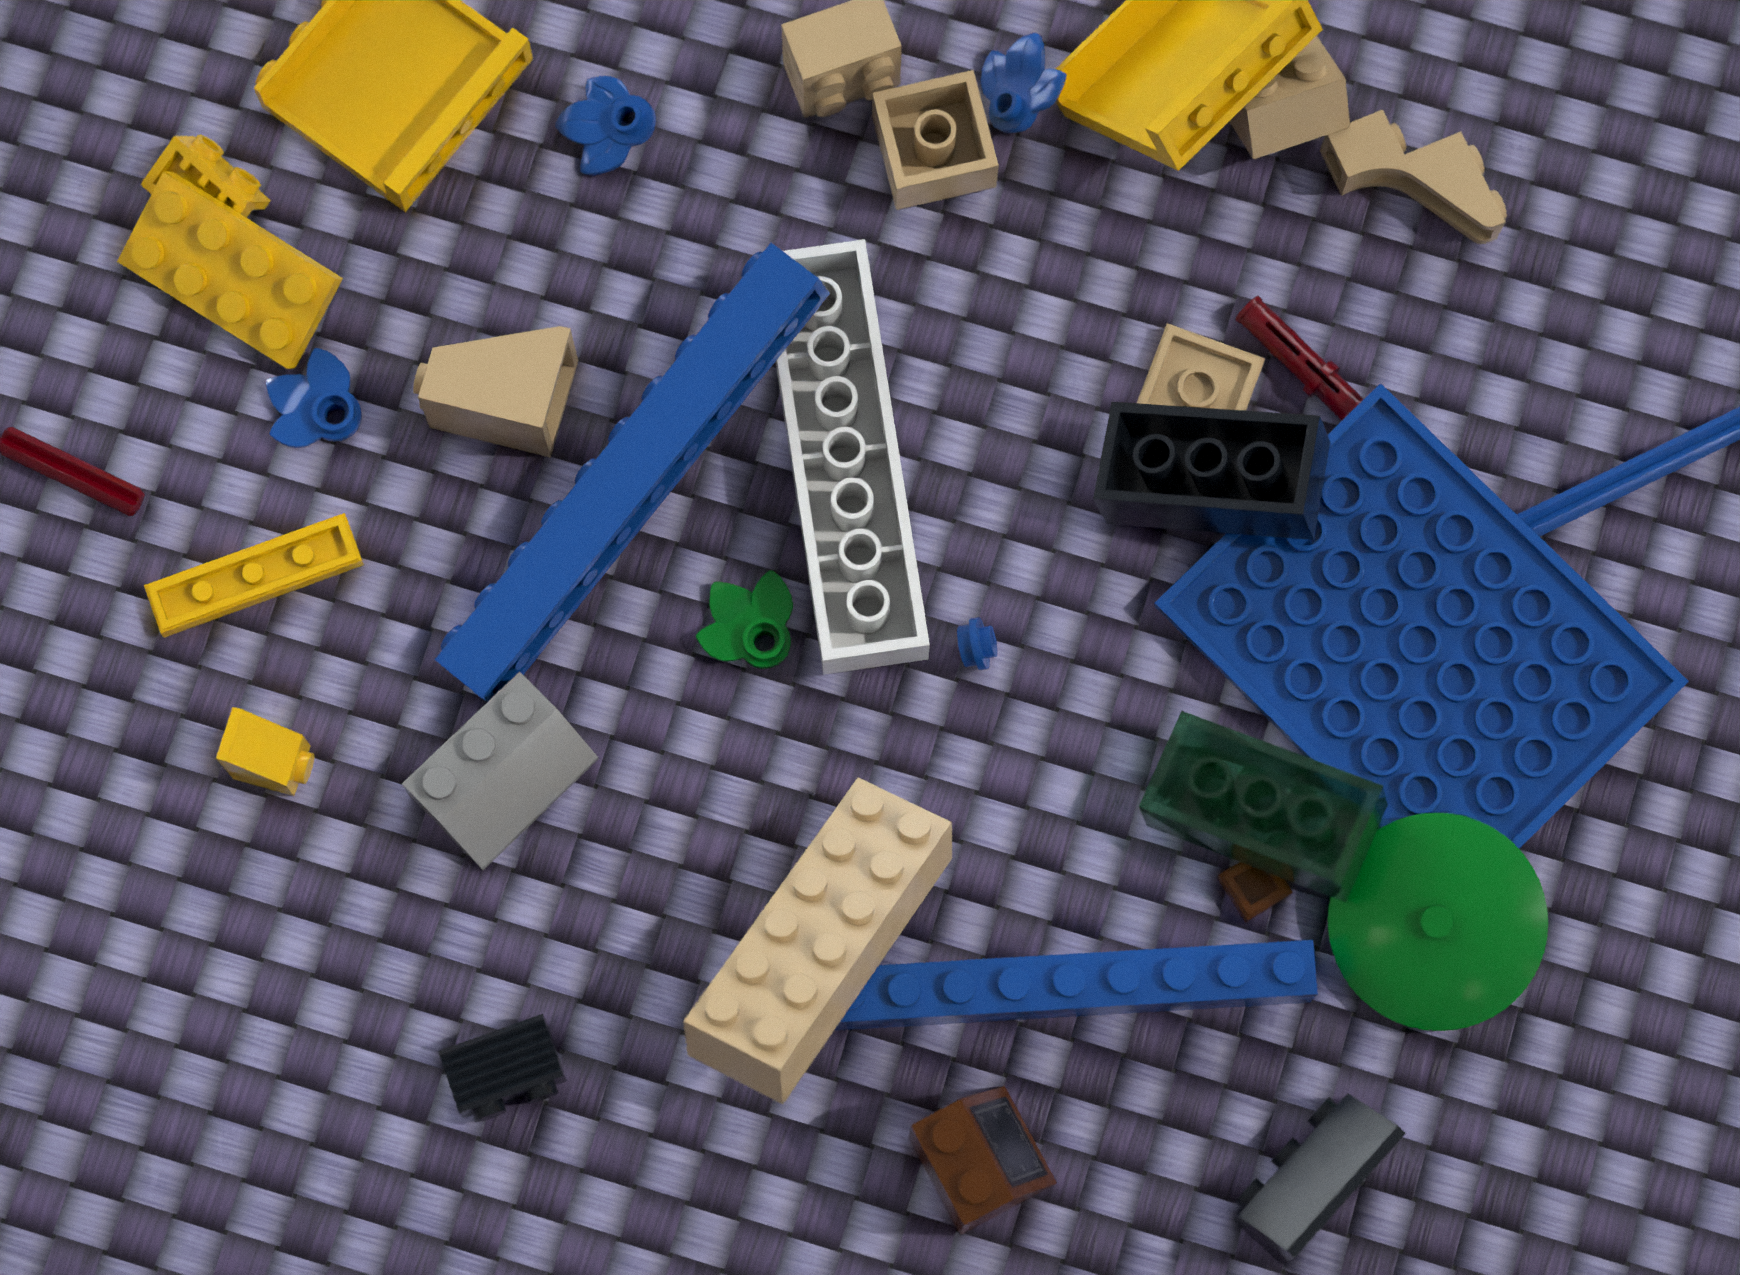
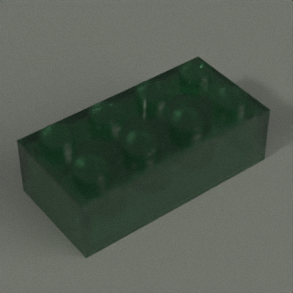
M1181 710L1139 804V809L1148 827L1347 902L1388 804L1383 785Z

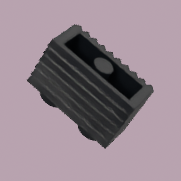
M543 1014L438 1051L459 1114L463 1118L473 1115L475 1122H482L504 1114L506 1112L504 1103L524 1096L527 1104L550 1098L559 1093L556 1084L567 1081L550 1029Z

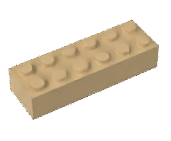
M857 778L684 1019L688 1056L784 1104L951 861L952 822L861 778Z

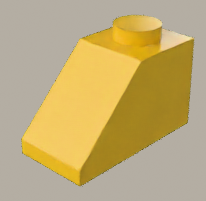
M232 707L216 759L234 780L295 796L298 784H306L310 777L314 764V753L309 752L311 746L303 735L243 709Z

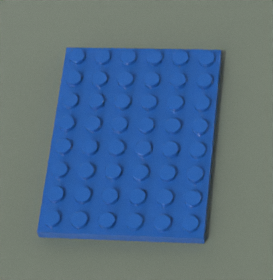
M1380 383L1328 434L1330 447L1314 540L1226 533L1154 603V607L1378 829L1407 816L1422 813H1452L1481 821L1493 827L1520 849L1689 681Z

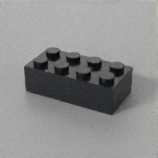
M1111 402L1093 499L1107 524L1314 540L1330 440L1320 415Z

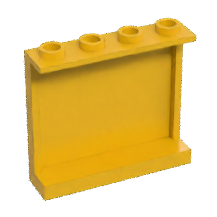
M322 0L321 9L310 22H302L294 30L289 39V47L278 60H270L264 65L257 76L254 90L262 108L406 212L532 61L533 56L527 37L513 27L508 33H505L461 0Z
M1126 0L1055 68L1067 74L1063 89L1056 103L1065 117L1179 171L1323 29L1308 0Z

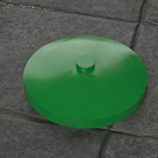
M1438 812L1422 813L1395 820L1369 835L1350 854L1342 866L1331 892L1328 910V931L1332 952L1343 977L1353 991L1368 1006L1384 1017L1408 1027L1431 1031H1448L1467 1028L1496 1016L1523 993L1535 976L1545 951L1548 935V912L1545 895L1534 868L1520 849L1505 835L1481 821L1466 816Z

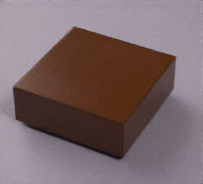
M1264 847L1222 872L1217 877L1245 923L1285 900L1293 893Z

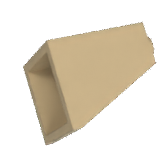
M557 326L432 348L428 364L422 362L419 364L413 385V393L418 394L419 408L423 409L429 427L551 458L578 363L571 328Z

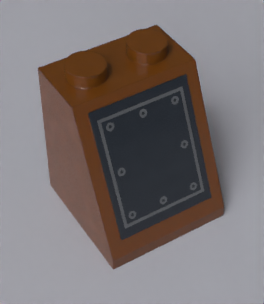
M1005 1086L961 1098L910 1125L909 1140L960 1235L1057 1184Z

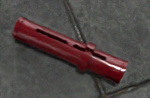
M1260 296L1254 297L1238 313L1236 321L1251 332L1274 357L1305 385L1303 391L1310 398L1317 396L1340 420H1343L1364 398L1338 374L1340 368L1333 361L1326 363L1262 301L1263 299Z

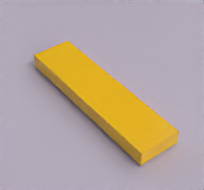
M343 513L144 585L160 634L165 638L363 566L364 563L347 516Z

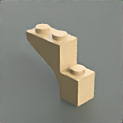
M1382 109L1350 122L1349 128L1325 135L1320 152L1341 195L1364 187H1391L1406 193L1477 244H1486L1498 238L1505 224L1504 219L1507 216L1504 202L1496 190L1490 191L1482 175L1484 173V164L1481 155L1474 145L1468 146L1461 131L1404 154L1406 151L1404 136L1396 123H1389Z

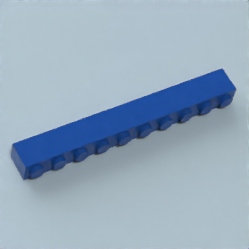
M770 243L763 252L755 253L745 264L742 270V279L730 293L722 294L713 303L708 314L709 319L696 335L688 336L680 344L675 354L676 360L663 376L655 377L647 385L642 394V403L630 418L625 417L614 426L608 437L609 444L596 459H590L580 468L575 477L576 485L563 501L558 500L547 509L541 520L542 527L530 542L526 541L514 550L508 560L509 568L497 583H491L481 591L474 603L475 610L464 624L455 626L444 637L440 647L442 651L435 658V661L487 702L517 673L521 672L524 675L830 295L821 280L773 243Z
M1313 940L879 965L834 1031L1310 1003L1318 995Z

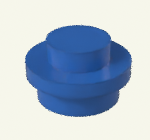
M980 617L970 618L969 624L960 625L957 628L958 647L962 662L966 668L977 666L978 670L989 669L990 658L997 657L998 654L994 629L991 625L984 626Z

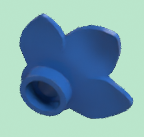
M1031 33L1018 39L1008 49L1006 55L999 51H991L982 67L981 90L991 101L989 105V119L996 129L1004 133L1027 130L1034 123L1038 112L1050 108L1063 89L1067 74L1057 69H1045L1044 42L1042 36L1038 33Z
M597 76L587 79L585 86L587 100L577 101L567 106L555 124L556 129L564 137L577 144L584 145L580 164V171L584 175H600L618 168L625 162L631 146L646 142L652 136L655 129L656 116L653 107L644 98L630 95L624 83L611 76ZM635 112L634 121L628 126H622L623 119L629 113Z
M314 348L309 357L307 376L301 374L270 377L266 381L271 403L282 415L274 423L269 434L283 445L302 448L322 438L328 441H342L351 437L361 424V407L356 398L349 393L350 373L343 362L326 350ZM339 409L345 412V417L340 423L331 424L327 422V416L331 411Z

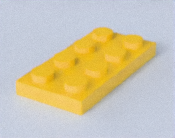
M163 171L117 260L124 267L286 369L296 368L343 280L336 273L172 171Z

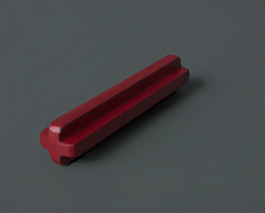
M14 427L6 428L0 438V453L3 456L128 516H134L143 503L145 494L141 488Z

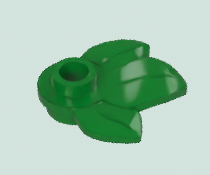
M769 570L758 581L753 593L735 584L719 581L713 582L710 590L709 605L715 623L706 626L696 634V639L704 651L720 661L728 662L744 659L751 666L760 669L773 668L782 663L788 656L791 647L790 633L786 624L793 612L792 596L782 578L774 571ZM762 635H767L775 643L772 649L764 652L754 646L755 640Z

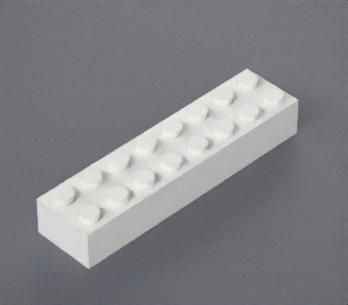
M865 239L783 251L817 276L830 293L776 360L823 675L927 660L930 647Z

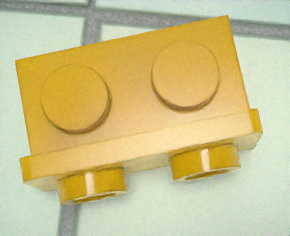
M201 134L197 136H174L140 184L152 194L163 171H172L246 218L252 210H264L270 203V199L259 190L261 187L260 182L246 170L239 167L234 168L221 157L224 153L223 149L216 142Z

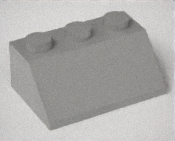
M519 672L411 774L402 785L408 795L484 870L599 758L558 709Z

